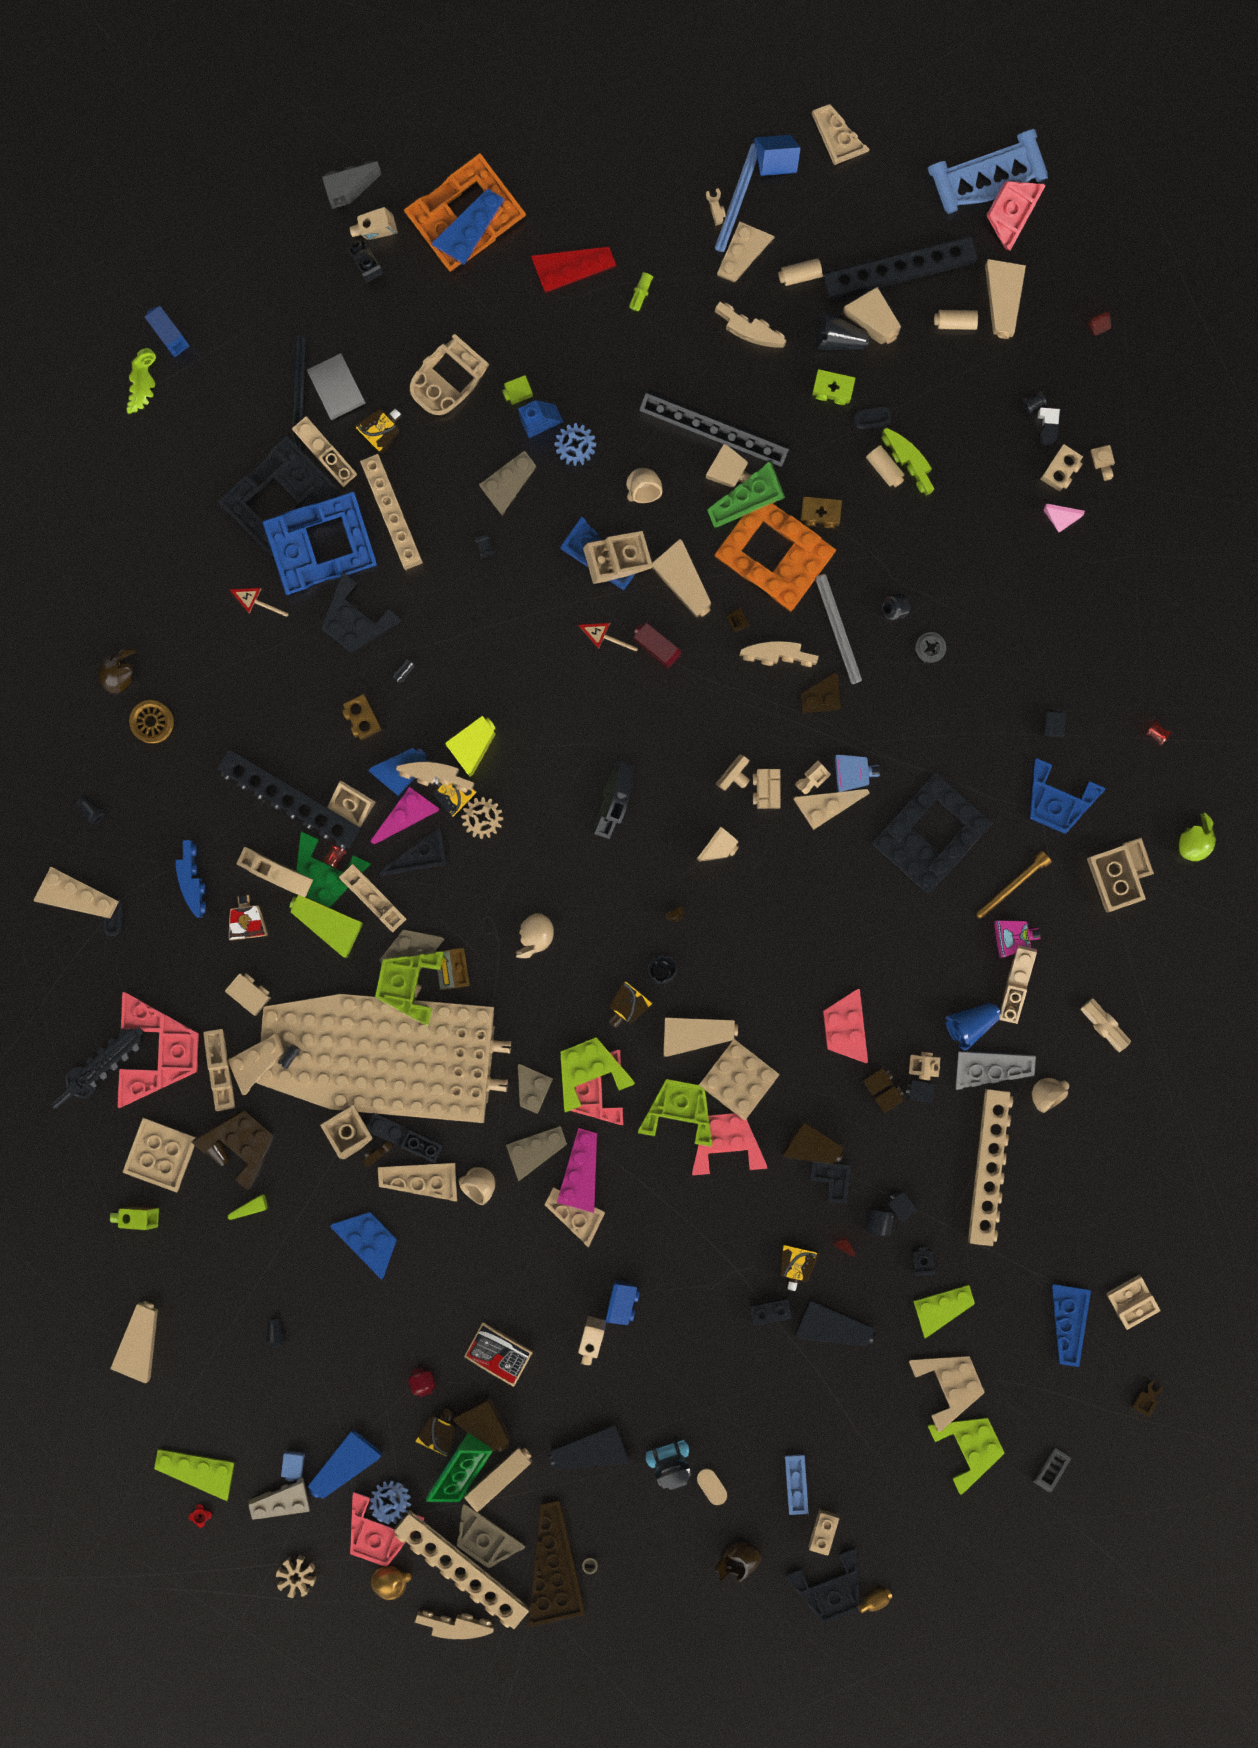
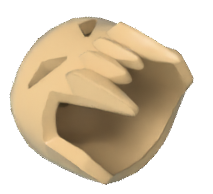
M535 913L523 921L520 925L521 930L519 933L521 934V943L527 947L516 951L517 954H520L516 957L530 958L533 953L543 951L550 945L554 935V928L548 917Z

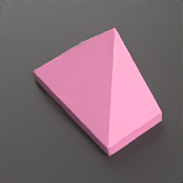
M1051 504L1044 506V512L1058 532L1084 515L1083 510Z

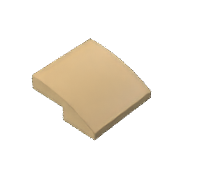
M1140 1275L1106 1293L1127 1330L1160 1311Z

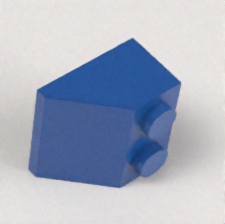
M614 1281L605 1322L628 1325L629 1320L633 1321L635 1310L632 1309L633 1303L638 1302L640 1291L637 1290V1285Z

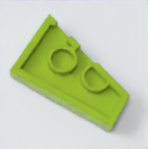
M969 1284L913 1301L924 1338H927L975 1304Z

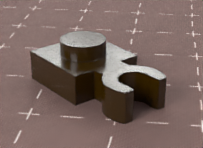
M680 906L666 913L665 917L667 921L672 920L674 923L683 918L682 914L685 911Z
M388 1141L378 1150H370L364 1155L366 1158L363 1161L364 1165L368 1168L394 1147L392 1143Z
M1151 1380L1147 1384V1392L1140 1391L1132 1405L1133 1409L1149 1418L1159 1402L1155 1399V1396L1159 1395L1163 1390V1387L1159 1385L1158 1389L1153 1391L1152 1385L1154 1382Z

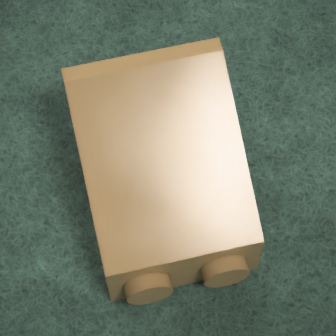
M878 287L846 305L842 312V317L845 320L866 330L867 335L880 344L885 342L889 344L897 339L896 336L899 334L901 326Z

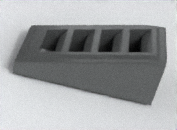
M1054 1448L1033 1482L1048 1492L1053 1491L1071 1458L1057 1448ZM1056 1456L1064 1461L1063 1464L1056 1461L1054 1457ZM1052 1463L1060 1469L1057 1471L1050 1464ZM1049 1470L1055 1474L1054 1478L1047 1474L1046 1471ZM1042 1477H1045L1046 1479L1051 1481L1050 1484L1043 1481Z

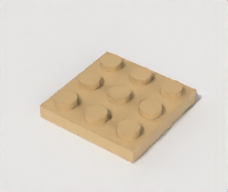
M734 1039L699 1086L740 1118L746 1120L780 1074Z
M143 1118L123 1173L178 1192L195 1147L191 1141L197 1137Z

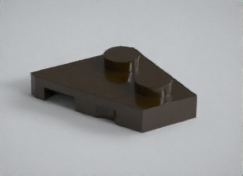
M837 673L830 675L801 694L802 714L841 710Z

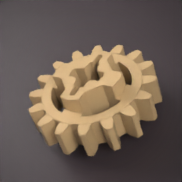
M482 797L481 802L477 798H474V804L468 802L469 809L464 808L463 810L466 812V815L461 816V818L466 819L463 826L469 827L466 831L468 833L473 831V837L480 834V839H483L484 834L490 838V832L497 834L495 828H501L502 826L498 822L503 820L502 817H499L502 810H496L498 804L492 805V799L485 802L484 797ZM484 805L479 811L473 810L477 806ZM490 809L495 813V820L490 817ZM483 813H486L485 817L491 822L482 821V823H479L480 819L474 814L483 815ZM470 816L473 817L476 822L474 828L470 823ZM486 825L492 826V827H491L490 829H488V830L481 831V829H482L483 826H486Z

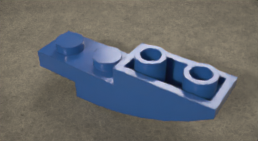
M183 840V860H176L178 882L191 911L196 917H203V913H206V904L202 902V894H205V883H202V879H194V875H197V864H194L197 847L196 844H193V841Z

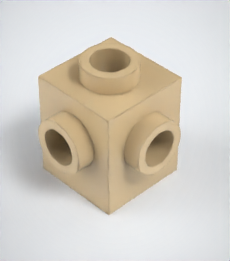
M921 1052V1056L911 1055L909 1074L919 1075V1079L930 1080L931 1076L939 1077L940 1058L933 1057V1053Z

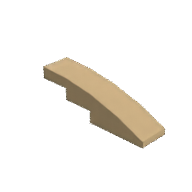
M223 1029L203 1032L215 1110L235 1108Z

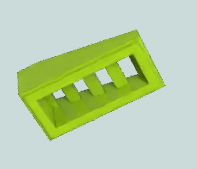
M260 1195L228 1215V1219L232 1220L267 1210L268 1205L265 1195Z

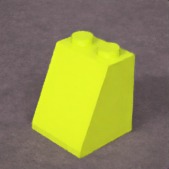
M483 716L445 743L470 777L474 774L496 735L493 731L496 729L489 718L484 719Z

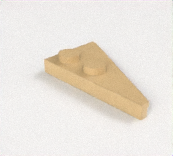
M868 789L801 796L795 797L793 800L814 830L870 792Z

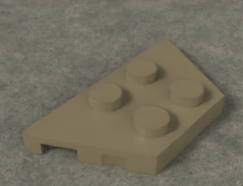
M403 930L381 957L380 962L382 964L384 959L433 954L445 939L443 937Z
M466 1503L463 1504L457 1547L487 1568H490L525 1548L526 1545L479 1512H476Z

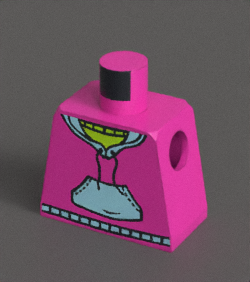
M994 921L999 957L1015 954L1018 945L1031 948L1030 940L1041 938L1039 928L1028 929L1026 921Z

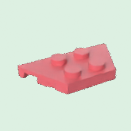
M1008 181L1003 183L986 216L1006 250H1011L1046 185Z
M856 989L823 1011L827 1049L868 1063L860 989Z

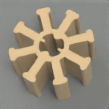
M301 1555L296 1560V1567L292 1563L291 1557H288L283 1563L288 1570L279 1567L276 1573V1577L287 1578L278 1583L277 1587L280 1591L287 1585H291L287 1595L290 1598H294L297 1586L302 1593L301 1596H305L309 1591L305 1583L313 1586L316 1581V1576L306 1575L314 1571V1564L311 1562L306 1568H301L305 1559ZM295 1573H298V1577L301 1578H298V1580H294L293 1575Z

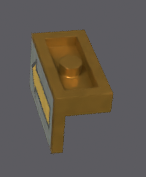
M464 948L440 951L444 953L441 970H437L440 990L470 986Z

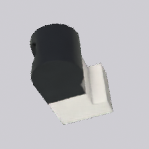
M1040 408L1038 411V418L1043 419L1039 441L1044 446L1052 445L1057 439L1060 409Z

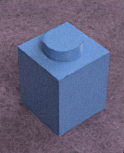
M285 1451L281 1477H286L285 1480L297 1481V1479H300L303 1475L305 1453Z

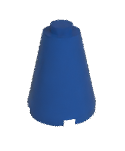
M987 1003L951 1014L945 1018L948 1020L945 1023L954 1041L958 1040L961 1043L959 1047L962 1050H967L1000 1019L999 1015L1001 1012L997 1005Z

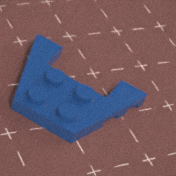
M1036 758L1034 763L1030 819L1066 834L1104 792L1105 788L1089 781L1081 799L1045 784L1052 765Z

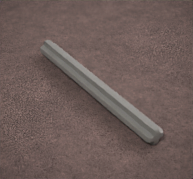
M825 574L819 575L815 580L850 682L852 684L858 683L862 678L829 582Z

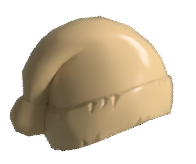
M638 468L630 473L626 483L629 491L627 494L629 501L648 503L661 497L662 484L653 470Z
M1054 1078L1039 1080L1032 1090V1098L1036 1108L1045 1113L1061 1103L1068 1095V1082H1060Z
M483 1167L469 1169L466 1176H462L458 1180L461 1190L471 1200L480 1205H484L489 1201L495 1189L493 1174Z

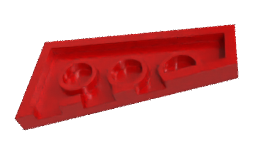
M609 247L531 256L545 293L616 266Z

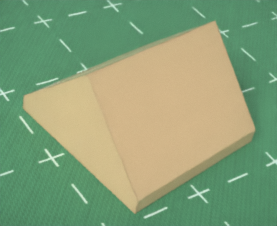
M340 781L327 808L361 827L376 802Z

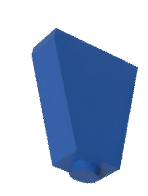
M161 306L153 307L147 312L146 320L174 357L189 347L187 341Z
M412 748L371 767L368 771L395 794L400 796L415 778L411 776L410 779L399 776L400 772L396 770L397 766L415 762H429L425 759L428 755L421 749L416 751Z

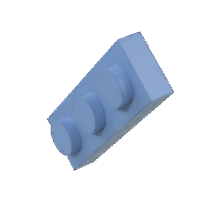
M804 1454L785 1455L789 1515L809 1514Z

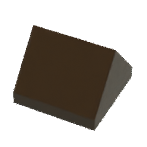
M738 608L727 615L735 633L750 626L742 608Z

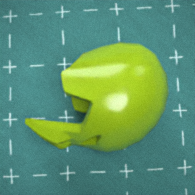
M1206 813L1204 815L1200 814L1203 829L1200 826H1193L1192 828H1186L1185 832L1181 834L1179 851L1183 858L1190 861L1203 860L1214 849L1216 838L1212 829L1213 821Z

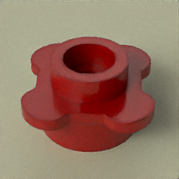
M198 1504L195 1511L189 1514V1520L197 1524L199 1528L204 1527L205 1522L212 1517V1513L206 1511L202 1504Z

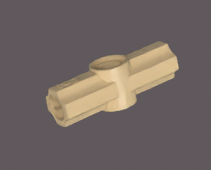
M1093 998L1080 1008L1085 1016L1094 1024L1095 1030L1103 1038H1106L1118 1052L1130 1044L1131 1040L1118 1027L1115 1019L1109 1013H1106Z

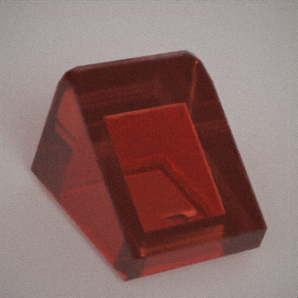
M1105 312L1090 320L1088 325L1094 336L1111 328L1109 312Z

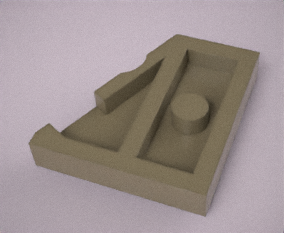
M519 1064L520 1106L538 1114L553 1078Z

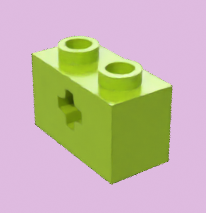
M818 369L812 395L821 401H827V399L835 400L834 403L839 405L850 403L855 377ZM832 385H836V386H835V388H836L835 392H831V388H830V387H831Z

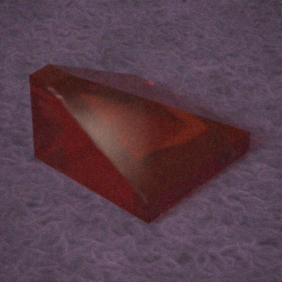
M842 1238L834 1243L838 1249L852 1257L855 1256V1252L846 1238Z

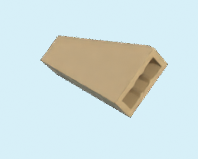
M988 259L985 270L993 334H997L999 338L1008 339L1015 333L1026 266Z
M679 539L652 563V568L696 618L699 615L703 617L710 611L711 602L682 540Z
M665 1018L664 1056L668 1057L734 1040V1036H738V1024H734V1020Z
M147 1301L139 1302L136 1305L110 1368L143 1383L149 1382L151 1378L158 1309L153 1308L154 1304Z
M518 1446L469 1488L464 1498L478 1512L531 1464V1454L526 1448L522 1449Z

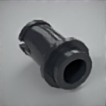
M405 658L398 669L392 672L391 677L398 683L404 682V678L415 666Z
M294 1044L288 1045L286 1052L278 1060V1064L285 1069H288L296 1056L300 1055V1048Z

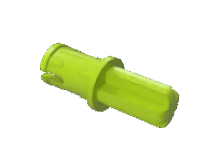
M643 272L641 274L642 276L637 288H634L635 293L629 305V308L634 311L640 310L645 296H648L647 291L653 279V276Z

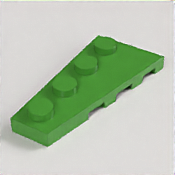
M769 461L762 469L755 472L748 480L738 485L735 490L708 509L715 528L785 498L772 463Z

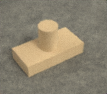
M739 754L716 782V785L726 790L734 781L741 788H744L750 779L741 771L748 764L749 760Z

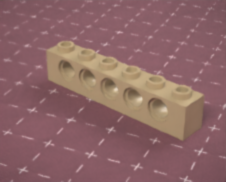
M376 454L360 461L404 569L407 570L422 564L423 562L379 455Z

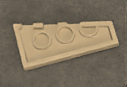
M50 867L34 899L35 902L111 918L119 902L53 867Z
M455 1163L378 1167L379 1187L457 1202Z

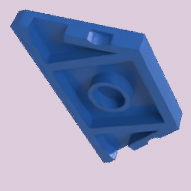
M371 1212L333 1223L330 1227L382 1280L397 1238Z

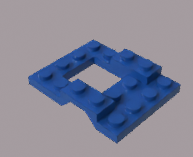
M353 491L262 521L286 595L304 590L329 579L340 578L343 572L349 575L377 565ZM341 517L352 552L316 563L306 528Z

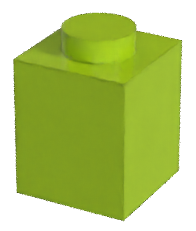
M526 376L504 383L505 389L502 390L506 401L510 400L512 405L533 397Z

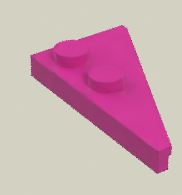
M409 787L370 842L373 844L381 842L387 837L438 812L440 809Z

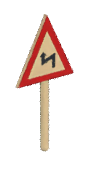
M261 588L230 590L248 613H250L254 603L279 614L288 616L287 612L256 600Z
M610 623L578 625L598 649L603 638L634 651L638 650L637 647L605 635Z

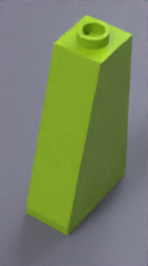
M300 895L297 898L293 897L289 906L292 908L291 913L341 956L348 958L363 923Z

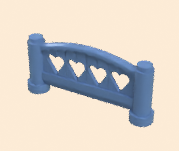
M1035 129L1019 134L1017 136L1018 144L948 168L945 161L929 166L927 168L928 172L934 178L947 214L956 212L958 205L977 204L994 200L1005 181L1028 183L1031 179H1036L1037 182L1047 179L1048 173L1035 139L1037 138ZM1014 159L1026 167V173H1019L1018 176L1012 175ZM996 165L1008 173L1009 178L1007 180L1002 179L999 183L994 181ZM978 172L991 181L990 186H984L982 189L976 187ZM961 178L973 187L971 193L966 192L965 195L958 194Z

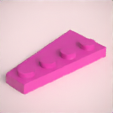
M578 1128L557 1203L594 1213L597 1133Z

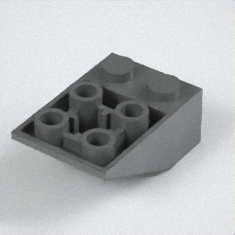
M366 161L362 166H349L344 169L345 171L338 173L337 171H332L322 177L332 209L351 204L381 175L378 161Z

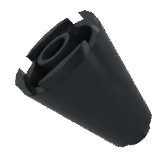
M830 312L822 313L819 319L822 323L820 327H817L815 334L816 349L863 350L864 347L868 346L870 336L867 335L866 330Z

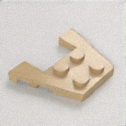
M970 1356L909 1361L915 1378L934 1370L949 1408L931 1415L938 1432L942 1431L985 1393Z

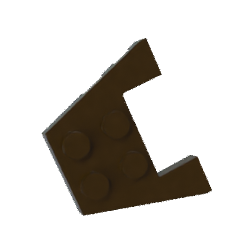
M242 1110L191 1142L206 1154L215 1142L220 1139L247 1163L234 1179L245 1189L249 1190L273 1135L246 1111Z

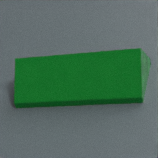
M468 1433L429 1492L426 1501L460 1502L491 1455L492 1448Z

